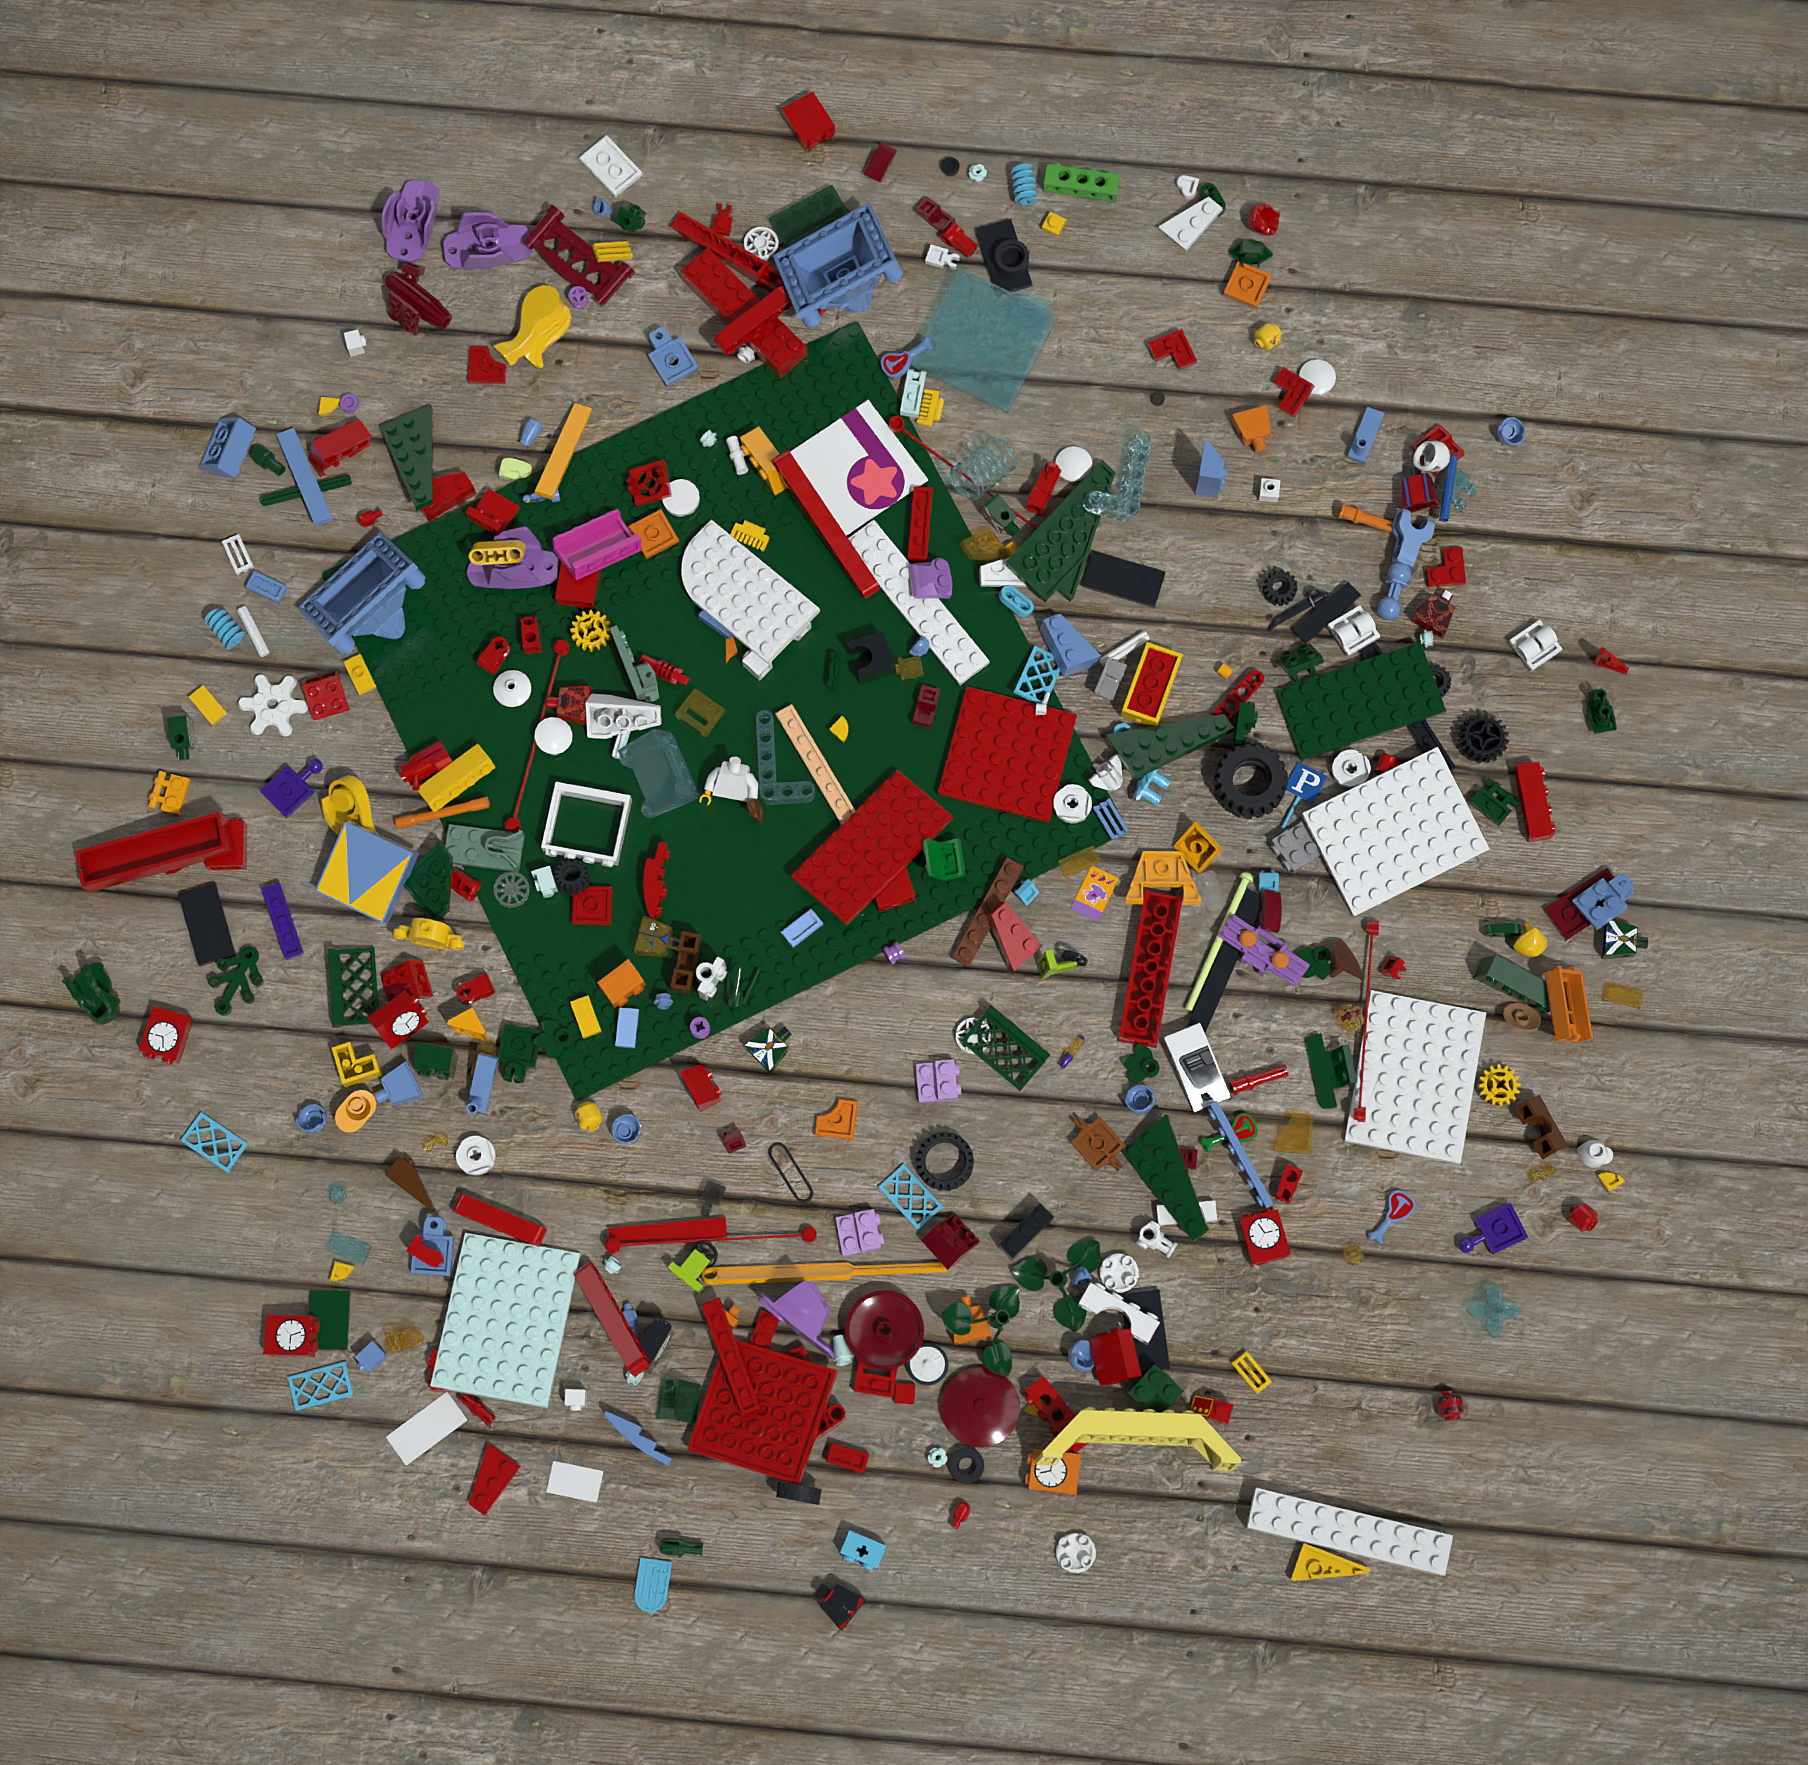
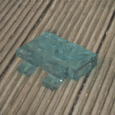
M1456 467L1451 503L1462 512L1466 508L1467 501L1459 497L1458 494L1463 489L1467 495L1474 498L1478 487L1469 482L1471 476ZM1445 480L1437 489L1441 503Z

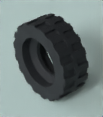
M779 1481L776 1497L819 1505L822 1489Z

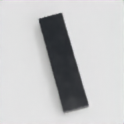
M1347 582L1295 627L1292 632L1304 644H1307L1327 627L1329 623L1358 600L1361 594Z

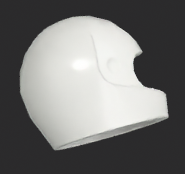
M1426 441L1417 448L1413 459L1414 464L1421 471H1441L1450 461L1449 449L1442 442ZM1421 455H1424L1425 466L1420 464Z

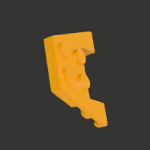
M1143 851L1126 896L1125 904H1143V887H1182L1183 905H1201V897L1198 895L1196 885L1190 876L1189 868L1181 851Z

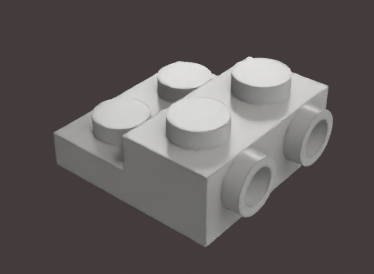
M1303 821L1271 841L1272 846L1270 848L1276 856H1280L1283 860V867L1287 871H1291L1292 874L1322 855Z

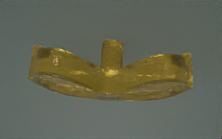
M448 1135L433 1136L432 1139L423 1142L422 1148L427 1152H431L434 1144L447 1146Z
M1546 1164L1542 1172L1531 1170L1529 1173L1530 1182L1532 1183L1540 1179L1545 1181L1546 1177L1556 1173L1555 1167Z

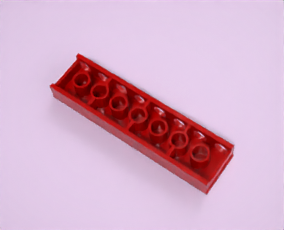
M1145 890L1120 1027L1119 1042L1135 1045L1141 1044L1152 1048L1157 1047L1183 896L1176 897Z

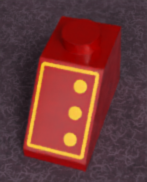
M1194 1394L1189 1411H1194V1414H1201L1204 1419L1227 1426L1234 1405L1215 1398Z

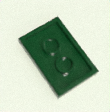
M310 1290L309 1316L317 1317L320 1324L316 1340L318 1342V1350H348L351 1291Z

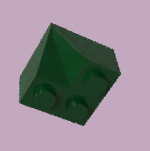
M415 1043L413 1069L422 1077L435 1075L437 1079L448 1080L455 1077L459 1056L451 1048Z
M1152 1363L1126 1392L1145 1410L1152 1409L1155 1410V1413H1163L1184 1391L1155 1363Z

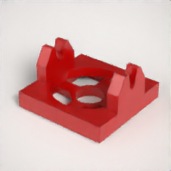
M664 460L629 470L630 477L627 478V482L630 486H628V489L634 495L636 506L672 497L667 466ZM652 470H656L660 477L657 479L653 477ZM646 472L647 478L644 483L637 484L639 477ZM650 479H655V487L649 489L647 482ZM661 484V485H662V488H661V490L656 494V489H657L658 486ZM647 489L650 492V496H644L639 491Z

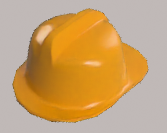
M357 1090L343 1101L335 1114V1122L340 1130L349 1133L355 1132L372 1116L376 1109V1100L372 1093L366 1090Z

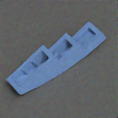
M605 1412V1417L635 1447L651 1458L670 1467L673 1459L655 1451L658 1444L641 1436L642 1427L612 1413Z

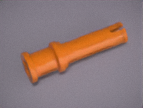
M1343 502L1338 515L1339 519L1345 518L1353 521L1354 524L1360 522L1390 532L1391 534L1393 533L1392 521L1362 512L1361 508L1358 507L1356 509L1347 506Z

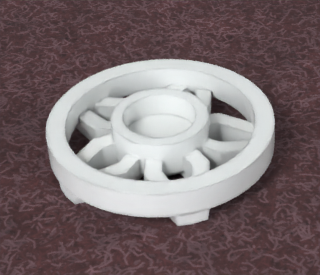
M767 227L753 228L745 236V249L751 253L758 251V257L763 260L771 258L778 250L777 235ZM758 231H764V232L761 234V236H759L758 234L755 233V232H758ZM771 235L774 237L775 242L770 240ZM750 238L752 243L747 247V241Z
M979 1018L964 1020L956 1030L955 1038L957 1045L968 1054L974 1053L970 1049L968 1050L966 1046H962L959 1039L962 1040L964 1037L959 1036V1034H967L971 1030L969 1022L974 1026V1022H977ZM983 1021L981 1028L986 1027L984 1031H991L989 1025ZM966 1024L967 1031H960L961 1027ZM988 1034V1042L985 1037H982L986 1045L991 1043L992 1034ZM971 1035L967 1042L973 1044L972 1046H975V1044L980 1045V1035Z

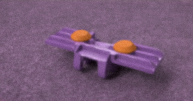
M1234 914L1230 916L1217 935L1244 953L1240 962L1244 965L1250 963L1259 970L1258 974L1262 977L1268 969L1296 987L1310 964L1287 950L1288 942L1284 943L1268 931L1262 930L1261 925L1258 929H1255ZM1258 935L1280 948V951L1276 952L1258 940Z

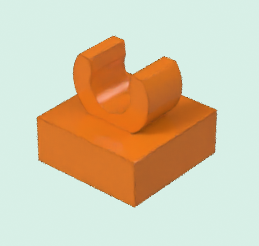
M733 1305L729 1312L726 1310L725 1312L731 1327L735 1329L739 1324L736 1317L741 1311Z

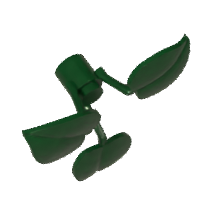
M1095 1240L1082 1241L1074 1245L1068 1253V1260L1074 1266L1063 1272L1054 1271L1050 1276H1045L1047 1267L1038 1258H1028L1011 1268L1016 1281L1029 1291L1041 1290L1044 1287V1280H1050L1053 1286L1060 1288L1066 1300H1061L1056 1304L1054 1315L1058 1323L1074 1332H1077L1083 1326L1087 1310L1078 1306L1082 1299L1081 1297L1073 1296L1069 1299L1064 1289L1067 1283L1066 1275L1080 1267L1086 1268L1089 1273L1094 1272L1099 1267L1101 1261L1100 1243Z
M1003 1286L994 1290L989 1297V1305L996 1312L985 1318L971 1320L972 1312L970 1308L961 1302L953 1303L943 1310L941 1314L943 1323L955 1335H966L971 1331V1324L989 1321L991 1327L998 1329L991 1342L992 1346L984 1349L982 1360L989 1371L1003 1377L1009 1376L1012 1367L1010 1349L1003 1342L997 1344L995 1342L1001 1331L1004 1330L1003 1326L1008 1324L1010 1319L1019 1312V1286Z

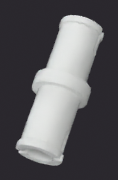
M736 436L726 439V443L731 453L729 455L730 459L734 462L737 474H745L748 472L744 460L745 454L740 448L738 438Z

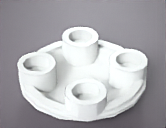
M1319 359L1305 363L1299 373L1300 377L1314 384L1315 387L1311 393L1320 396L1325 395L1334 386L1336 380L1333 367L1326 361Z
M1067 447L1056 458V464L1061 469L1060 476L1071 483L1083 480L1091 472V456L1081 447Z
M550 717L538 724L534 740L542 751L551 755H558L570 746L572 731L564 720Z
M1116 1253L1109 1256L1100 1267L1102 1283L1113 1292H1126L1135 1286L1138 1280L1139 1270L1137 1264L1132 1257L1125 1254Z
M1071 1533L1060 1539L1056 1556L1058 1563L1063 1569L1071 1573H1080L1092 1566L1096 1556V1549L1088 1536L1082 1533Z

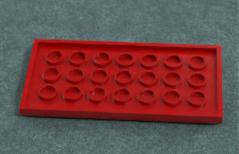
M897 770L791 877L845 925H848L923 850V840L927 838L932 840L953 817Z

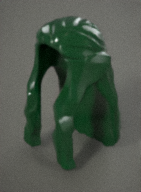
M99 962L89 964V966L84 964L80 968L81 972L76 974L73 983L69 977L63 978L62 983L66 985L72 997L93 1022L98 1025H105L119 1016V1004L121 1001L113 992L111 979L105 972L103 964Z

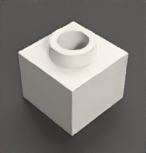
M358 329L344 333L351 357L365 353L364 346H367L364 335H360Z
M1262 478L1259 501L1277 503L1280 480Z
M565 1389V1406L569 1407L571 1411H581V1407L587 1406V1391Z

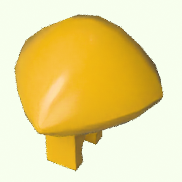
M1531 923L1523 924L1525 931H1521L1522 935L1516 940L1513 947L1517 953L1524 956H1539L1547 948V939L1539 929L1533 928Z

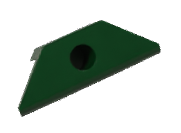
M1242 240L1229 249V254L1237 261H1240L1241 266H1244V263L1255 264L1257 268H1260L1261 263L1273 257V252L1261 241Z

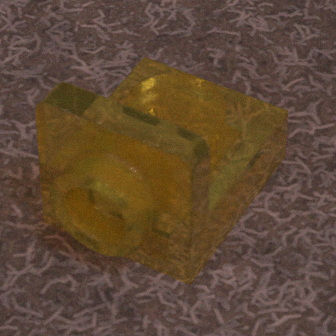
M920 656L907 659L898 657L895 669L896 674H900L901 680L924 676Z

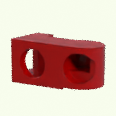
M537 617L521 618L522 642L525 654L542 652Z
M1288 1164L1285 1166L1275 1199L1290 1204L1303 1170Z
M416 1234L406 1251L431 1267L438 1268L442 1266L444 1255L438 1250H431L423 1245L426 1239Z

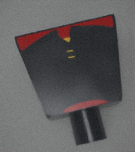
M822 1583L815 1592L824 1599L820 1608L841 1631H843L866 1601L864 1598L838 1584L831 1590Z

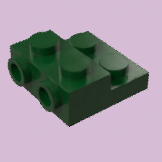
M1246 701L1239 705L1233 747L1244 745L1248 733L1251 732L1252 728H1255L1258 711H1255L1254 702Z

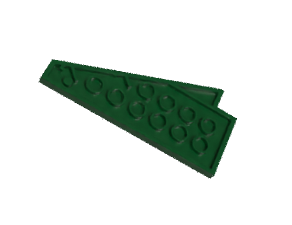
M1103 460L1098 463L1004 563L1044 602L1057 590L1069 602L1074 598L1116 473Z

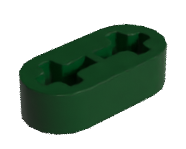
M1205 183L1201 187V199L1204 200L1210 197L1208 193L1205 194L1206 189L1212 191L1211 199L1223 209L1217 217L1222 216L1226 208L1225 201L1214 184Z
M1488 924L1484 926L1486 937H1514L1522 935L1521 924Z

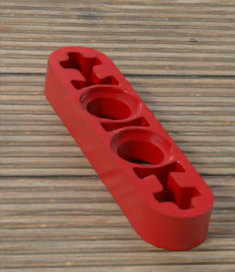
M1252 670L1212 712L1211 716L1221 715L1223 711L1226 718L1230 721L1238 712L1240 703L1248 701L1263 685L1264 674L1259 670ZM1252 676H1259V682H1254L1252 687H1250L1249 684L1252 682ZM1245 688L1249 694L1246 697H1240L1238 690ZM1233 702L1236 705V709L1229 711L1226 709L1225 704Z

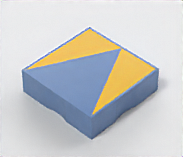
M345 821L315 892L376 921L388 923L400 899L402 887L410 876L419 852L396 841L385 839L376 832L353 821Z

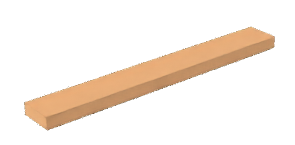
M791 704L775 713L776 717L842 825L855 812V809Z

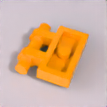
M159 771L158 776L153 782L155 784L153 792L148 798L150 800L148 807L155 809L157 803L162 804L160 809L162 812L180 816L191 780L171 774L170 780L166 781V773ZM162 787L167 788L164 797L160 796Z

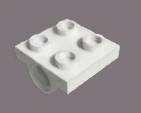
M1361 606L1354 608L1328 624V628L1347 657L1380 638L1372 617L1369 613L1364 612Z
M1538 620L1509 640V644L1531 672L1563 650L1557 642L1558 639L1554 631L1549 626H1545L1541 620Z
M717 957L713 965L702 963L697 967L696 975L700 984L697 990L700 998L705 1001L709 997L712 998L717 991V983L719 981L722 982L727 974L723 959ZM711 974L709 978H703L704 975Z

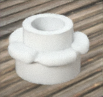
M739 348L737 356L741 361L749 364L751 360L755 359L754 351L751 348Z

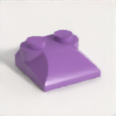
M936 558L932 562L908 564L914 599L951 597L952 578L949 564L946 560Z

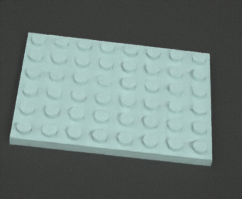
M465 1233L430 1386L548 1408L576 1280L574 1272L578 1270L581 1254Z

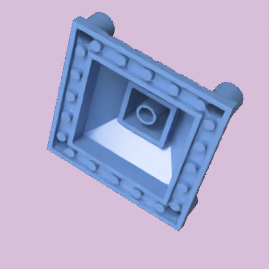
M870 202L773 255L796 314L808 328L816 327L821 320V316L817 311L819 308L840 307L841 309L858 313L866 311L871 305L873 287L881 278V274L885 276L888 282H897L903 275V270L895 258L881 227V222Z
M379 532L297 608L340 654H349L353 651L355 641L350 637L351 635L374 634L389 639L400 638L405 630V619L402 609L406 591L405 585L407 584L411 589H419L425 584L426 577L400 549Z

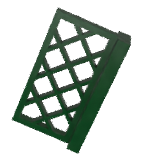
M375 948L328 949L333 1028L371 1024L362 1014L368 1007L374 1012L379 1010ZM362 953H371V960L367 965L358 959ZM348 954L353 960L346 967L340 961V955ZM355 961L364 967L358 975L349 969ZM365 970L369 971L373 976L368 984L360 978ZM346 971L355 977L349 985L342 981V975ZM356 980L365 986L359 994L350 988ZM367 988L374 993V998L369 1003L361 997ZM347 990L356 996L350 1004L343 999V995ZM358 998L366 1004L360 1013L352 1007ZM349 1008L357 1014L353 1021L344 1020V1014Z
M992 1005L961 1040L962 1044L1018 1091L1024 1088L1050 1058V1054ZM985 1019L992 1023L993 1031H981V1024ZM996 1033L1007 1035L1008 1043L996 1044ZM993 1034L994 1044L983 1045L982 1035ZM971 1035H980V1045L972 1046L967 1040ZM1008 1046L1009 1057H998L997 1047ZM1010 1046H1020L1023 1056H1011ZM994 1047L995 1058H986L983 1054V1048ZM1025 1058H1034L1039 1063L1035 1068L1026 1069ZM1012 1059H1023L1024 1069L1012 1070ZM998 1060H1009L1010 1070L1002 1071L998 1068ZM1024 1072L1025 1080L1020 1085L1013 1080V1073Z

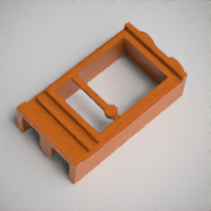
M1555 966L1550 968L1551 971L1544 972L1543 974L1546 976L1552 1024L1555 1028L1553 1030L1556 1036H1553L1554 1041L1580 1043L1593 1039L1582 971L1574 970L1573 967L1562 969V966ZM1563 982H1565V986H1566V993H1567L1569 1011H1568V1008H1567V1001H1566V995H1565V989H1564V983H1563Z

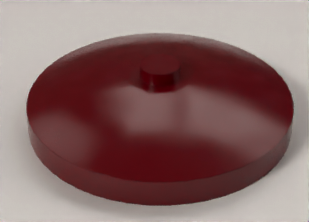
M891 1290L874 1291L860 1298L851 1308L845 1324L846 1341L853 1355L864 1365L878 1370L896 1369L907 1364L918 1353L924 1338L923 1318L914 1302L905 1295Z
M978 1367L965 1370L949 1382L943 1393L941 1401L942 1419L949 1433L956 1440L967 1446L986 1448L997 1445L1013 1432L1018 1423L1020 1400L1017 1390L1007 1377L995 1374L987 1368Z

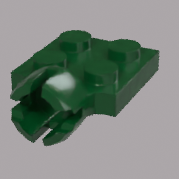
M505 1024L498 1052V1063L504 1065L502 1072L503 1080L512 1083L514 1078L516 1080L515 1083H523L526 1071L528 1069H536L540 1048L533 1041L543 1033V1030Z

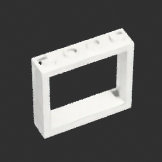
M555 782L541 846L543 852L552 857L562 855L565 859L574 860L579 858L583 859V862L594 864L595 861L602 863L601 865L606 867L618 866L632 803L631 795ZM562 795L624 806L613 857L551 845Z

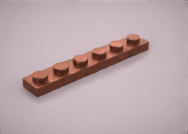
M1008 857L1006 858L952 957L953 960L969 968L991 928L986 914L999 902H1005L1024 866Z

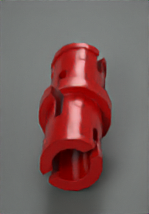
M462 1394L463 1398L460 1397L458 1401L466 1406L473 1416L476 1415L487 1426H490L493 1423L492 1420L496 1419V1416L489 1412L482 1402H478L470 1394Z

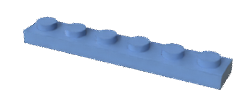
M1217 1101L1211 1103V1108L1208 1111L1213 1120H1218L1220 1124L1218 1129L1222 1137L1227 1136L1230 1142L1227 1146L1232 1155L1236 1153L1239 1158L1237 1164L1242 1172L1246 1171L1248 1175L1246 1181L1250 1188L1256 1189L1258 1195L1255 1197L1260 1206L1264 1205L1265 1208L1274 1205Z

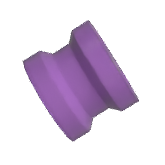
M576 286L569 291L570 303L574 308L582 309L588 304L587 292L583 287Z
M897 941L892 946L883 948L891 965L895 964L899 959H905V955Z
M697 1017L692 1020L690 1030L694 1037L703 1039L709 1035L710 1025L705 1018Z

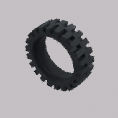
M939 1132L929 1136L922 1142L916 1156V1167L919 1176L925 1184L939 1191L955 1190L965 1184L974 1166L971 1147L961 1136H957L955 1133ZM937 1144H953L963 1154V1169L953 1179H937L930 1174L926 1167V1156L930 1149Z

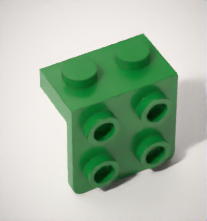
M928 838L923 840L924 845L922 849L926 856L925 869L930 877L949 881L966 876L960 839L956 838L944 842H937Z

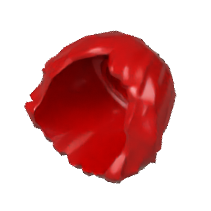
M1257 204L1250 210L1248 225L1256 233L1274 236L1279 226L1280 212L1275 211L1269 204Z

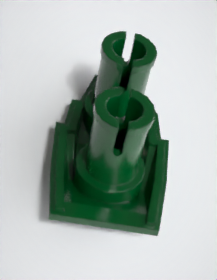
M1604 689L1588 692L1586 713L1594 734L1617 730L1613 707L1609 704L1606 698L1607 693Z

